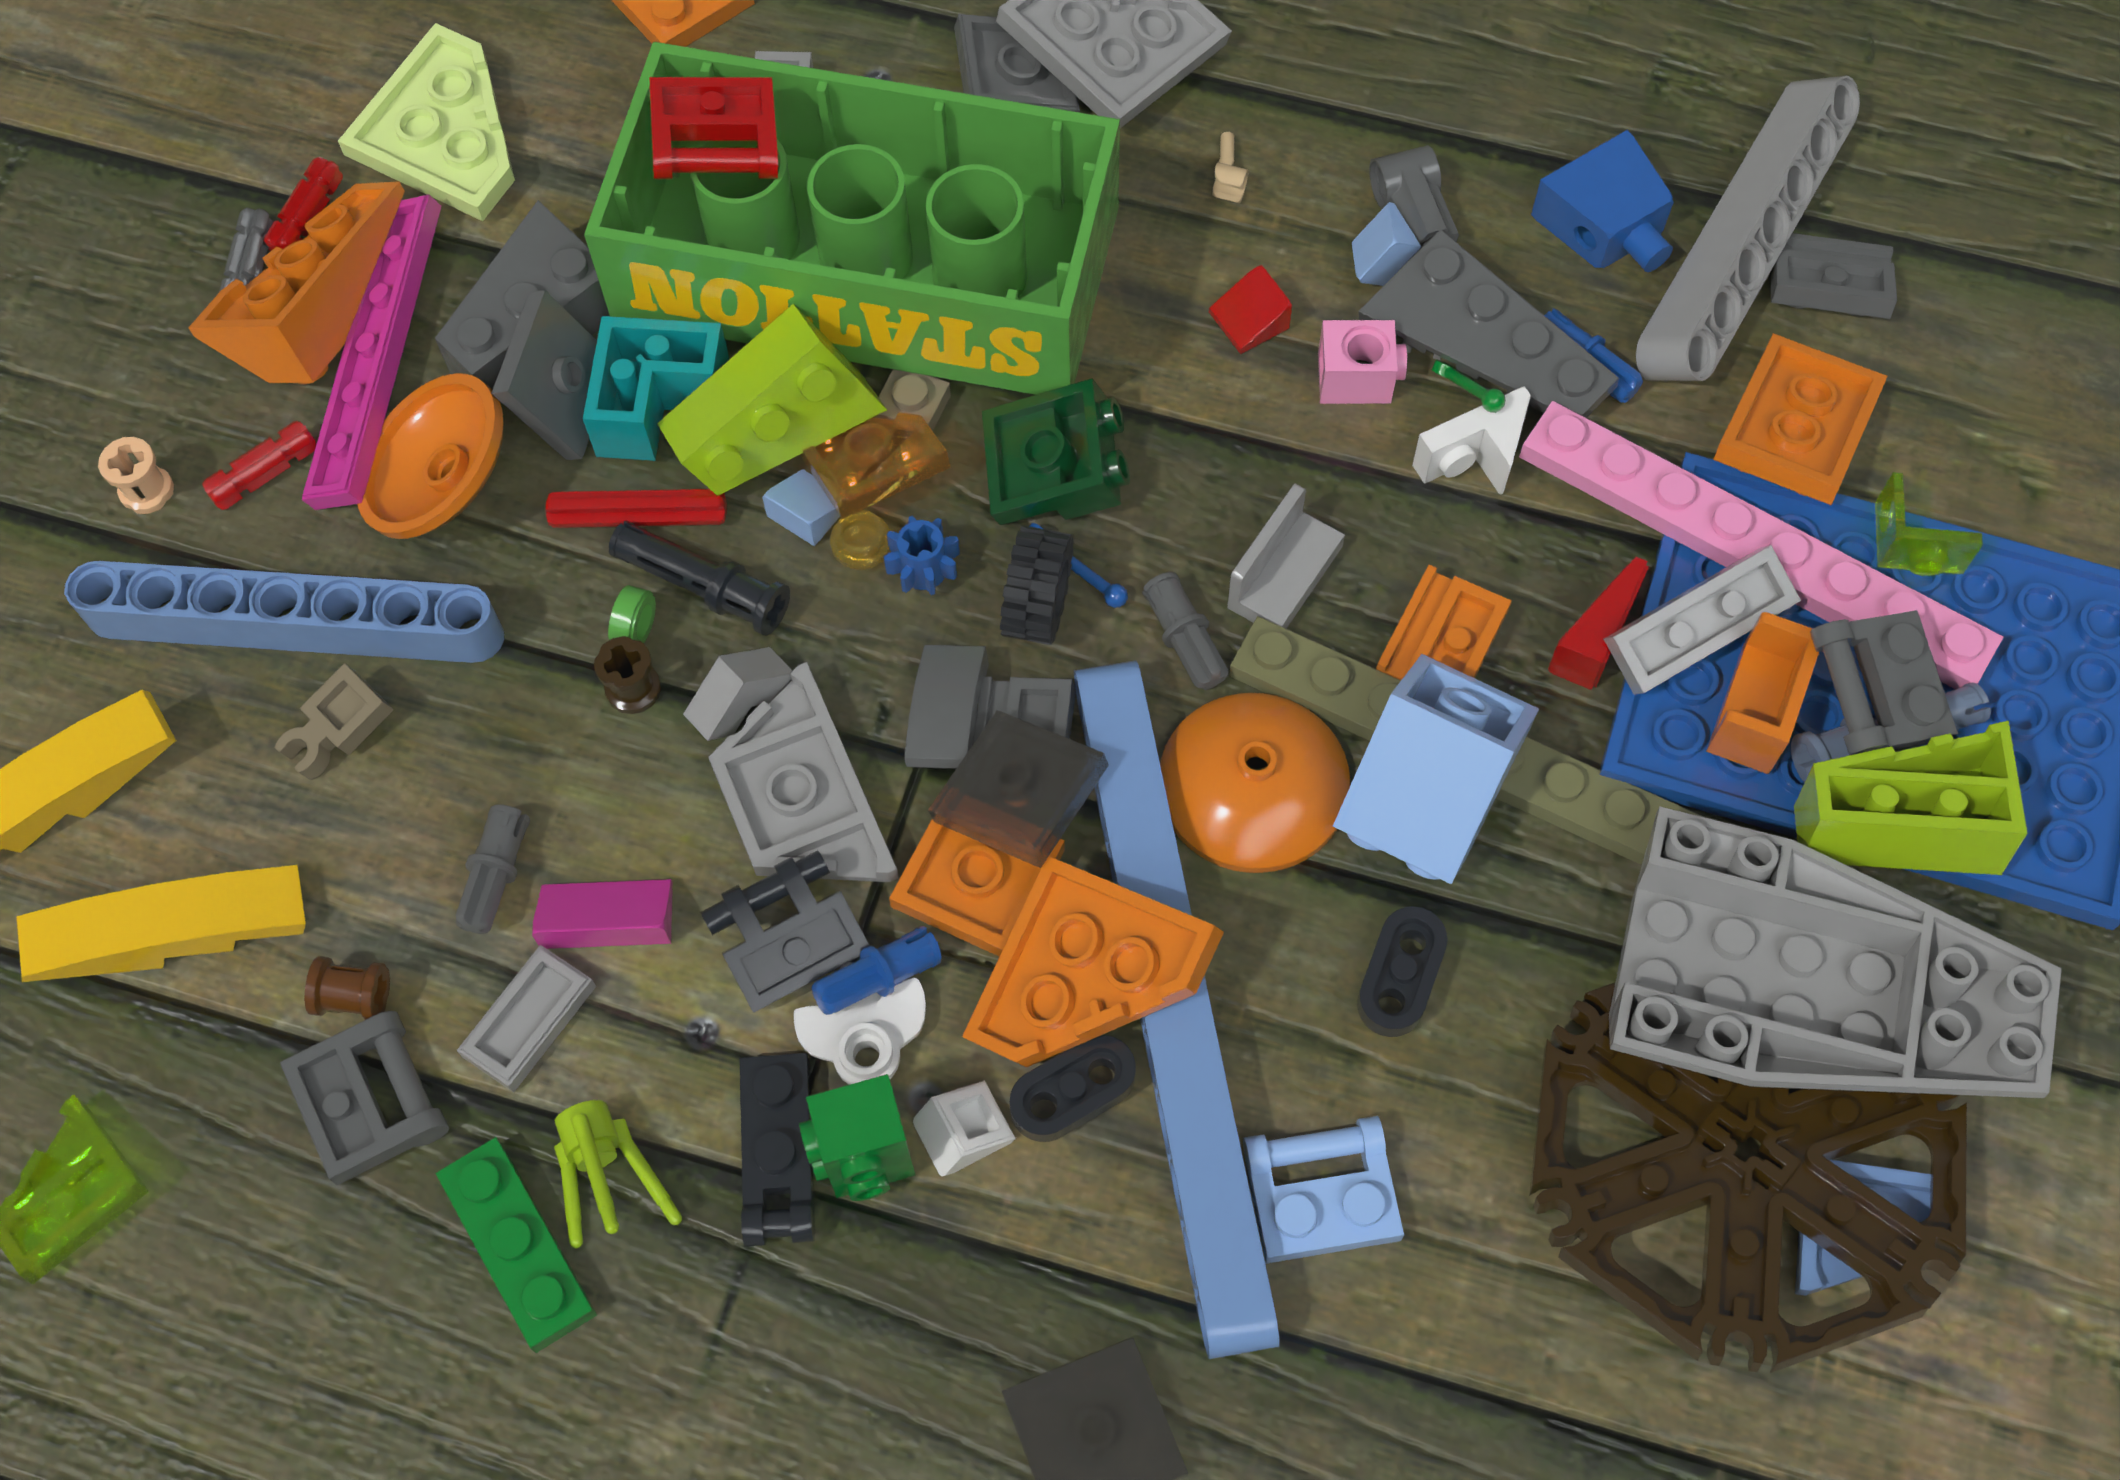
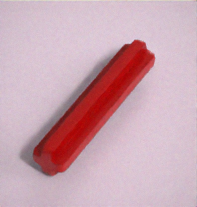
M710 489L552 492L546 500L545 512L548 525L553 528L617 527L620 523L623 524L625 520L634 523L636 526L721 525L725 522L727 515V500L725 493L718 496Z

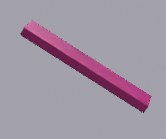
M429 194L401 200L346 338L301 499L314 510L362 503L442 207Z

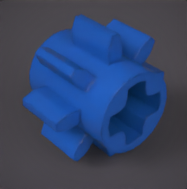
M910 516L908 524L899 533L888 531V547L892 552L884 556L885 570L887 574L891 575L901 572L902 592L907 593L914 588L917 590H927L931 595H934L936 586L944 578L956 579V562L952 558L960 555L959 540L957 536L943 538L942 519L937 518L933 522L916 520L913 516Z

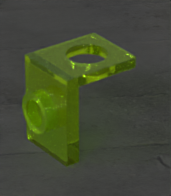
M1893 472L1875 502L1878 567L1910 570L1912 573L1921 576H1932L1941 573L1963 574L1983 546L1982 533L1906 527L1903 473Z

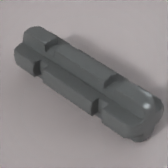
M245 208L240 212L235 229L239 232L233 237L224 275L229 278L226 277L222 280L219 292L235 279L247 285L262 273L264 266L262 258L267 254L268 246L264 245L266 244L264 237L273 224L267 211L260 208L257 210Z

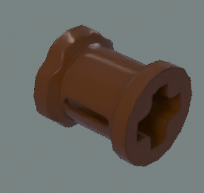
M316 957L309 968L305 985L304 1001L307 1013L314 1016H323L327 1010L361 1014L366 1020L374 1015L385 1012L390 991L389 968L384 963L373 962L369 968L335 965L332 958Z

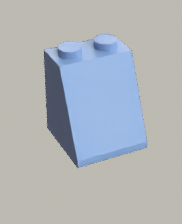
M1421 654L1391 693L1333 827L1347 833L1349 839L1362 848L1373 851L1382 850L1406 862L1408 868L1421 877L1433 880L1441 879L1452 884L1475 842L1539 708Z

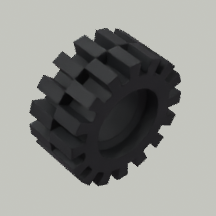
M1021 526L1016 536V545H1013L1011 552L1012 560L1011 564H1008L1006 574L1008 578L1003 591L1004 602L1001 606L1000 615L1002 616L1000 622L1002 636L1052 645V642L1054 643L1056 632H1058L1060 626V617L1063 615L1065 607V595H1067L1069 587L1068 579L1072 568L1070 563L1074 549V537H1072V534Z

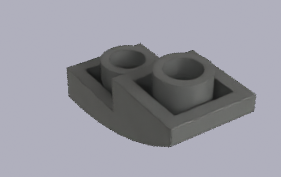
M924 646L909 714L904 757L906 767L969 769L982 676L986 677L989 667L986 646Z

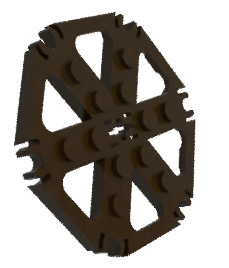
M1615 983L1586 992L1583 1001H1576L1570 1018L1582 1025L1586 1032L1581 1035H1573L1557 1024L1552 1031L1550 1041L1547 1039L1544 1049L1529 1193L1530 1196L1539 1190L1546 1189L1535 1199L1533 1208L1536 1214L1556 1209L1562 1211L1568 1217L1569 1222L1552 1229L1548 1239L1552 1247H1562L1558 1258L1697 1361L1702 1354V1332L1712 1336L1707 1344V1357L1710 1365H1720L1724 1358L1726 1342L1737 1341L1742 1343L1749 1353L1748 1371L1758 1372L1767 1356V1342L1770 1344L1773 1363L1770 1371L1772 1373L1919 1319L1931 1308L1941 1292L1923 1279L1921 1271L1925 1269L1932 1270L1940 1277L1950 1281L1966 1256L1967 1102L1957 1109L1947 1110L1955 1103L1959 1095L1802 1089L1788 1094L1789 1088L1747 1086L1715 1077V1080H1712L1702 1073L1610 1049L1609 1012ZM1579 1086L1595 1087L1667 1138L1576 1169L1566 1161L1563 1154L1568 1095ZM1900 1135H1912L1921 1139L1929 1148L1931 1155L1929 1217L1922 1222L1916 1221L1830 1160ZM1749 1137L1758 1140L1761 1145L1757 1154L1763 1160L1756 1156H1751L1746 1162L1738 1159L1734 1155L1738 1144L1733 1139L1741 1143L1747 1141ZM1707 1205L1701 1297L1695 1304L1681 1307L1670 1303L1614 1260L1611 1246L1613 1241L1619 1236ZM1783 1220L1862 1275L1869 1285V1300L1861 1306L1806 1326H1795L1786 1322L1779 1314ZM1577 1238L1581 1240V1242L1574 1246L1564 1247L1572 1244Z

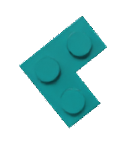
M601 317L583 414V421L596 457L656 460L661 431L657 423L663 419L664 410H673L730 360L721 323Z

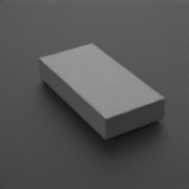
M540 945L460 1045L457 1052L462 1058L514 1093L593 992L596 985L591 978Z

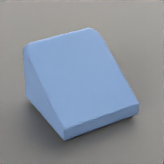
M1389 202L1352 241L1355 273L1361 283L1384 286L1421 248L1420 243L1394 203Z
M804 469L773 486L762 497L767 517L814 547L851 504L849 497Z

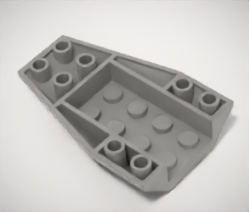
M1659 806L1631 902L1609 1012L1610 1049L1754 1087L2045 1098L2050 1091L2062 968L1795 840Z

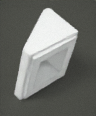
M985 1081L931 1097L913 1119L914 1127L941 1176L955 1173L1011 1144L1016 1139Z

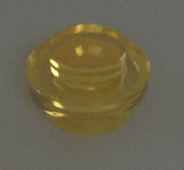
M854 510L848 512L839 519L832 529L830 536L832 553L837 561L847 568L855 570L873 568L882 563L884 556L890 552L887 541V533L890 529L883 519L870 511Z

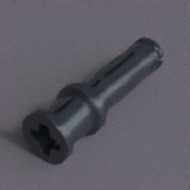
M627 520L616 527L610 538V556L631 563L676 586L696 593V595L704 598L710 611L719 615H724L727 612L753 623L754 631L762 635L768 636L772 634L787 611L790 601L789 586L778 581L770 585L746 574L745 567L735 561H725L721 564L713 562L676 543L658 537Z

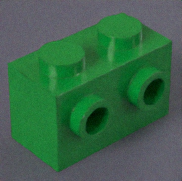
M888 1074L806 1097L811 1120L799 1123L809 1164H812L816 1180L820 1181L829 1178L836 1198L849 1195L852 1201L872 1199L890 1190L889 1183L916 1176Z

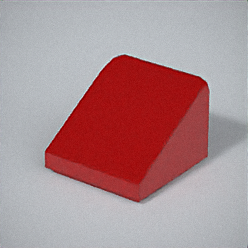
M1259 265L1249 271L1209 307V313L1238 352L1242 354L1290 328L1292 304L1262 265Z

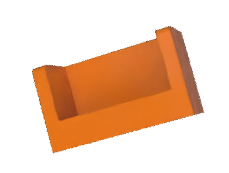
M1768 612L1760 614L1743 645L1706 752L1766 774L1770 773L1790 741L1819 652L1815 650L1810 634L1813 628Z

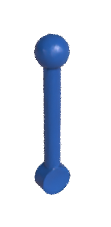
M1031 523L1029 525L1030 527L1043 529L1036 523ZM1074 556L1072 557L1070 563L1072 564L1071 570L1103 593L1108 606L1120 608L1125 605L1128 600V593L1124 586L1120 584L1111 585Z

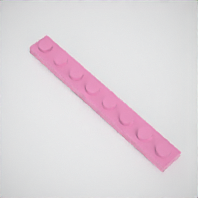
M1554 401L1550 403L1522 446L1519 458L1724 567L1730 566L1761 547L1772 545L1801 599L1796 605L1828 622L1844 619L1855 621L1917 610L1940 681L1954 689L1961 688L1968 683L1974 682L1978 684L2003 639V636Z

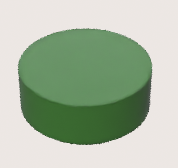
M627 585L621 590L610 616L609 640L627 636L633 640L645 643L652 628L656 609L655 597L651 591L632 585Z

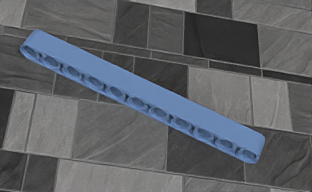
M1134 660L1074 670L1077 703L1112 881L1117 885L1192 916L1138 662ZM1204 976L1195 995L1142 1017L1140 1022L1203 1341L1208 1359L1279 1347V1331Z

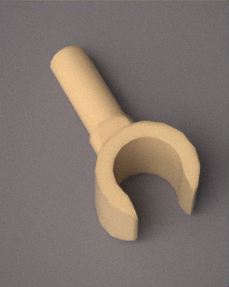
M1224 132L1220 136V160L1215 166L1214 176L1216 179L1212 195L1219 199L1241 203L1248 181L1249 170L1234 166V134Z

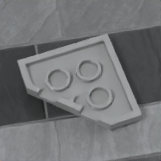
M1009 0L999 7L996 22L1095 114L1120 119V128L1227 45L1232 32L1198 0Z

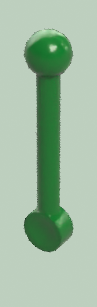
M1436 359L1431 371L1449 379L1479 398L1486 411L1496 413L1505 406L1506 398L1502 391L1499 389L1487 390L1457 371L1455 367Z

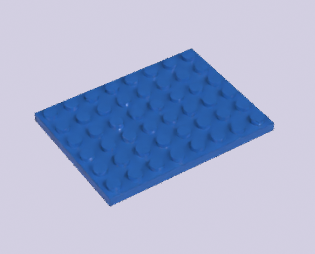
M1686 452L1680 468L2003 636L2000 645L1978 682V685L1985 691L1989 702L1973 707L1974 710L1984 707L1991 708L1990 718L1986 722L1957 730L1958 734L1952 737L1956 739L1984 733L1990 724L2009 721L2028 834L2002 875L1904 870L2109 930L2117 928L2120 925V570L1839 493L1836 494L1832 505H1829L1762 478L1741 472L1736 468L1713 459ZM1662 534L1640 617L1726 567ZM1796 604L1776 615L1813 629L1829 623ZM1751 631L1643 694L1634 695L1624 677L1600 767V775L1632 784L1674 803L1797 838L1794 804L1801 792L1804 781L1800 778L1792 759V739L1796 734L1810 731L1816 735L1839 727L1844 719L1823 652H1819L1790 741L1769 774L1706 752L1740 653ZM1850 647L1872 713V717L1875 718L1876 715L1867 691V687L1858 663L1854 647ZM1941 682L1944 693L1955 690ZM1924 745L1908 747V748H1905V749H1902V750L1911 749V748H1915V747H1920V746H1924Z

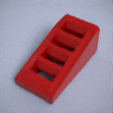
M1635 557L1558 641L1548 668L1551 674L1589 690L1597 687L1611 655L1604 638L1623 628L1649 568L1647 566L1648 561Z

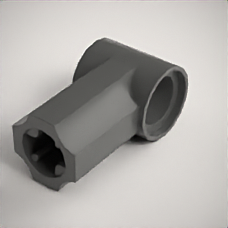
M1429 145L1371 159L1369 166L1370 182L1375 200L1381 209L1389 202L1394 203L1420 243L1421 248L1440 230L1457 243L1459 234L1441 194L1439 163L1433 149Z

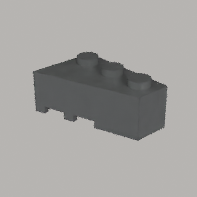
M539 200L435 337L450 374L473 375L491 389L494 388L529 292L546 290L591 335L599 330L602 316L610 317L588 246Z

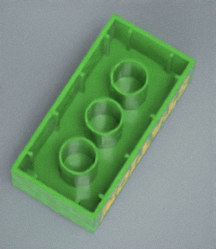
M653 42L584 236L610 317L721 323L726 340L749 343L794 303L850 362L1037 395L1074 384L1119 209L1120 119ZM649 77H772L778 150V179H759L758 173H672V179H654ZM671 141V148H757V141Z

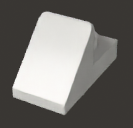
M1525 386L1506 394L1505 406L1496 413L1488 412L1483 406H1480L1421 433L1412 466L1424 484L1443 475L1448 478L1455 477L1470 468L1476 460L1500 495L1503 494L1531 396Z

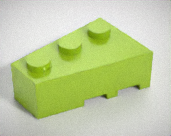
M793 303L657 424L680 463L719 496L887 411V409L860 371Z
M2009 721L1990 724L1984 733L1953 739L1951 733L1931 737L1927 745L1895 752L1893 747L1890 746L1814 763L1794 804L1797 842L1850 866L2002 875L2028 834Z

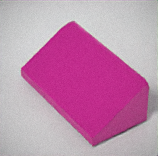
M671 879L542 885L533 919L532 936L538 946L542 945L546 949L671 944L673 882Z

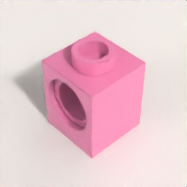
M1323 320L1318 349L1320 404L1391 403L1396 380H1405L1407 371L1406 344H1396L1395 320ZM1363 360L1371 364H1361L1356 361Z

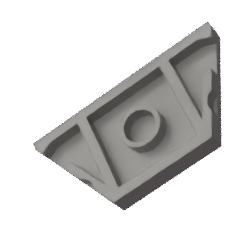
M807 662L800 664L790 673L792 681L769 704L763 701L746 718V723L742 730L734 735H729L709 756L711 766L756 876H769L776 872L774 865L787 858L792 857L796 862L818 850L830 871L828 875L820 879L891 882L899 879L897 868Z

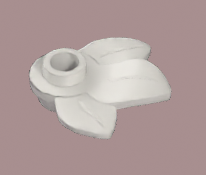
M847 962L846 964L842 965V967H841L840 969H842V968H844V967H846V966H848V965H850V964H852V963H851V962ZM911 978L896 985L894 992L887 997L880 996L876 992L831 1015L822 1013L818 1006L798 1008L794 1010V1026L798 1041L811 1056L834 1063L839 1076L849 1085L888 1074L891 1079L900 1063V1049L916 1038L922 1030L926 1012L924 991L920 981L917 978ZM873 1048L880 1055L873 1065L861 1066L855 1062V1057L860 1050Z

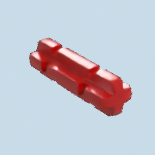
M320 156L311 161L303 174L308 178L307 181L300 179L277 216L282 221H274L264 237V242L267 244L269 251H272L275 247L284 249L297 241L303 240L300 238L301 235L308 236L305 224L326 207L330 200L326 194L333 195L343 179V174L335 162L332 160L328 161Z
M293 421L277 432L280 438L276 441H273L270 437L229 463L232 469L227 473L220 469L206 478L202 486L215 506L220 510L228 509L243 499L240 493L247 489L251 494L289 469L291 465L288 461L294 457L299 462L313 453L317 444L306 426L300 421Z

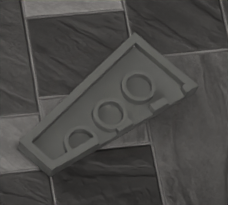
M1442 230L1436 233L1358 311L1359 320H1395V333L1403 338L1404 344L1424 354L1428 350L1456 364V370L1477 380L1480 376L1506 389L1507 394L1525 386L1531 395L1528 405L1543 413L1550 403L1554 401L1587 418L1618 385L1619 378Z

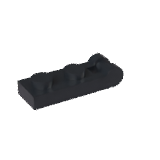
M807 1053L739 1058L743 1199L741 1228L744 1247L766 1245L767 1238L788 1236L792 1237L793 1243L814 1242L812 1164H809L799 1127L800 1122L811 1120L806 1097L811 1096L810 1061ZM791 1194L790 1209L767 1210L766 1195Z

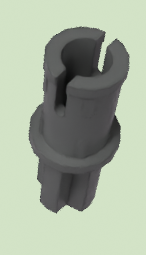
M1166 572L1151 579L1143 587L1144 591H1142V594L1149 602L1165 631L1162 635V641L1168 648L1175 649L1194 686L1204 690L1216 687L1217 684L1227 678L1228 668L1206 631L1209 627L1207 617L1196 612L1180 583L1179 576L1175 572Z
M506 805L491 806L488 812V818L479 846H477L475 854L468 856L465 863L470 874L456 912V924L465 931L486 934L491 930L506 883L514 882L518 872L514 865L521 841L530 823L529 816L527 814L521 815V810Z

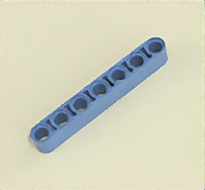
M93 561L78 566L69 575L65 583L64 594L69 604L93 632L100 637L108 639L468 663L483 662L493 657L501 649L504 641V629L486 593L478 587L465 584ZM171 600L167 605L159 608L164 602ZM232 604L227 610L219 612L224 606ZM294 607L290 613L278 617L284 610ZM356 611L350 618L339 621L343 615ZM418 615L412 622L406 625H399L405 618ZM472 619H480L474 626L468 629H460L465 622Z

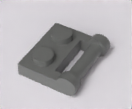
M1917 610L1855 621L1837 620L1820 625L1810 631L1816 652L1824 653L1849 734L1843 737L1849 755L1890 746L1894 750L1928 744L1931 737L1949 733L1952 736L1958 734ZM1850 647H1854L1879 726H1875Z
M387 1011L374 1015L280 1062L327 1176L336 1186L413 1147H420L442 1138L449 1130L442 1110L432 1107L405 1047L402 1037H404L406 1030L398 1012ZM371 1049L377 1050L406 1116V1119L391 1127H388L358 1058L359 1055Z

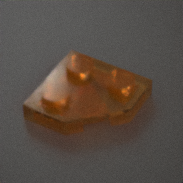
M898 412L895 420L873 417L816 447L811 445L803 449V453L800 454L842 520L951 468L947 450L923 417L917 414Z

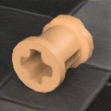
M122 437L112 441L102 451L98 463L100 473L111 486L118 487L117 494L121 503L126 508L132 509L137 514H150L163 508L166 501L172 497L174 491L172 478L166 470L156 465L154 451L143 439ZM128 453L134 454L138 460L137 464H134ZM138 487L145 498H140L134 489Z

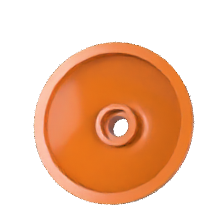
M449 374L433 379L417 388L392 410L383 423L362 503L357 504L362 518L370 527L390 538L408 539L432 532L444 526L467 508L489 479L502 446L503 412L500 400L492 394L493 389L473 375Z
M1264 693L1228 695L1199 707L1188 715L1172 733L1160 762L1174 832L1179 839L1205 860L1223 868L1246 873H1265L1283 870L1295 866L1316 854L1337 831L1333 824L1350 788V773L1346 755L1331 729L1317 715L1302 705L1283 697ZM1259 757L1265 760L1268 766L1263 770H1253L1245 762L1250 758Z

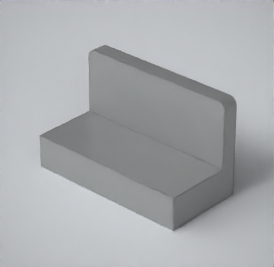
M1296 483L1289 490L1231 574L1227 608L1253 623L1256 617L1259 616L1287 629L1343 547L1345 534L1303 512L1306 489Z

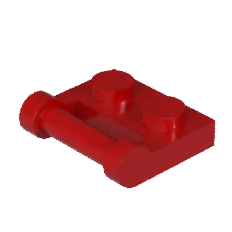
M649 77L654 179H672V173H758L759 179H778V150L772 77ZM671 141H757V148H671Z

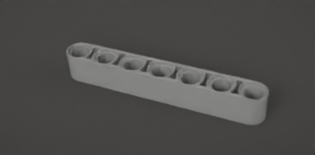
M1846 75L1794 81L1785 88L1640 336L1636 349V362L1638 370L1645 380L1703 381L1708 379L1714 372L1856 122L1859 114L1860 97L1857 84L1851 77Z

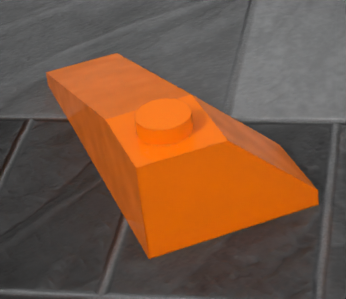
M400 181L353 185L305 224V229L309 234L306 238L284 249L275 247L262 259L268 268L247 285L235 279L222 289L189 326L193 336L268 383H298L305 385L320 379L328 371V364L345 344L405 190Z

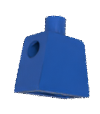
M1628 130L1540 180L1531 215L1593 267L1605 268L1630 254L1645 272H1651L1660 267L1673 251V247L1661 235L1674 203L1672 194L1634 136Z

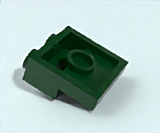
M1093 378L982 411L990 515L999 525L1057 510L1065 520L1121 505L1120 487L1129 485L1130 472L1123 452L1120 449L1115 450L1114 435L1124 431V419L1117 400L1114 397L1108 398Z

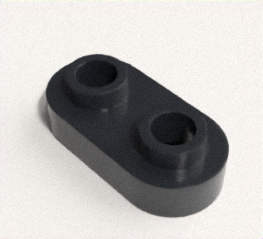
M1413 906L1398 909L1383 924L1357 999L1358 1013L1363 1023L1379 1035L1398 1037L1411 1032L1419 1024L1425 1011L1448 942L1444 924L1434 913L1427 909ZM1408 938L1414 939L1420 943L1423 951L1415 955L1408 954L1402 950L1400 941ZM1384 997H1393L1400 1002L1402 1010L1395 1014L1387 1013L1380 1007L1379 1000Z
M1101 1035L1058 1054L1024 1074L1014 1084L1009 1100L1011 1118L1017 1130L1025 1137L1034 1141H1054L1122 1102L1130 1094L1135 1083L1136 1064L1131 1050L1121 1040L1112 1036ZM1105 1066L1111 1069L1115 1076L1107 1084H1097L1090 1079L1089 1074L1094 1068ZM1039 1100H1049L1057 1107L1056 1112L1051 1117L1044 1119L1036 1117L1031 1109Z

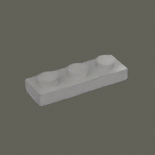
M1772 545L1755 550L1604 638V641L1633 694H1643L1751 631L1762 612L1778 615L1800 602L1801 599Z

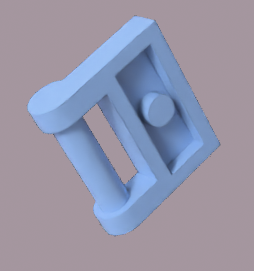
M1378 1116L1357 1119L1356 1126L1294 1137L1266 1141L1263 1134L1243 1138L1245 1161L1266 1264L1402 1240L1404 1232L1387 1160L1384 1132ZM1361 1153L1364 1172L1274 1186L1271 1168Z

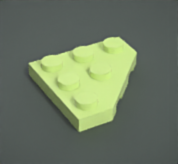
M437 23L432 26L338 140L345 156L426 195L429 194L431 197L481 221H484L515 181L482 45Z

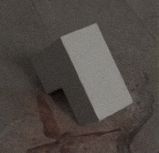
M770 647L721 655L717 658L683 715L707 741L734 735L751 707L758 706L763 701L770 703L787 686L791 680L790 673L792 670Z

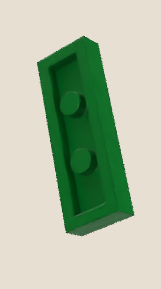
M497 1137L435 1173L530 1349L538 1353L597 1316L596 1311L503 1144Z

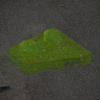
M75 1095L67 1099L59 1110V1113L66 1120L46 1153L35 1149L21 1172L18 1187L10 1196L5 1198L0 1206V1248L19 1276L31 1284H35L149 1192L87 1105Z

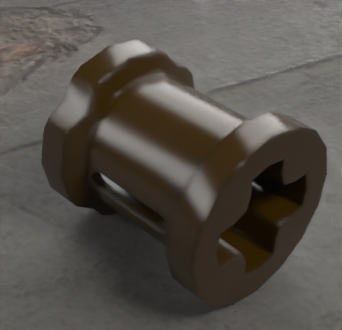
M627 636L612 638L601 646L599 654L594 660V667L597 677L604 685L605 696L611 706L619 712L627 714L641 713L652 707L659 698L661 684L657 672L652 667L651 654L645 644ZM628 673H634L632 676L622 679V676Z

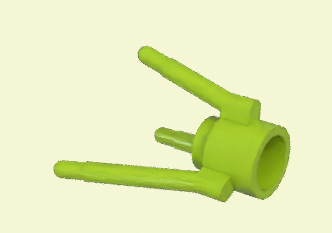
M603 1100L584 1101L558 1114L555 1119V1125L561 1142L554 1146V1150L561 1168L566 1223L568 1225L569 1243L572 1248H580L583 1244L577 1169L588 1173L606 1232L615 1234L619 1230L615 1207L603 1171V1167L616 1159L617 1153L615 1148H620L668 1221L672 1225H679L681 1223L682 1215L632 1140L626 1120H612L606 1102Z

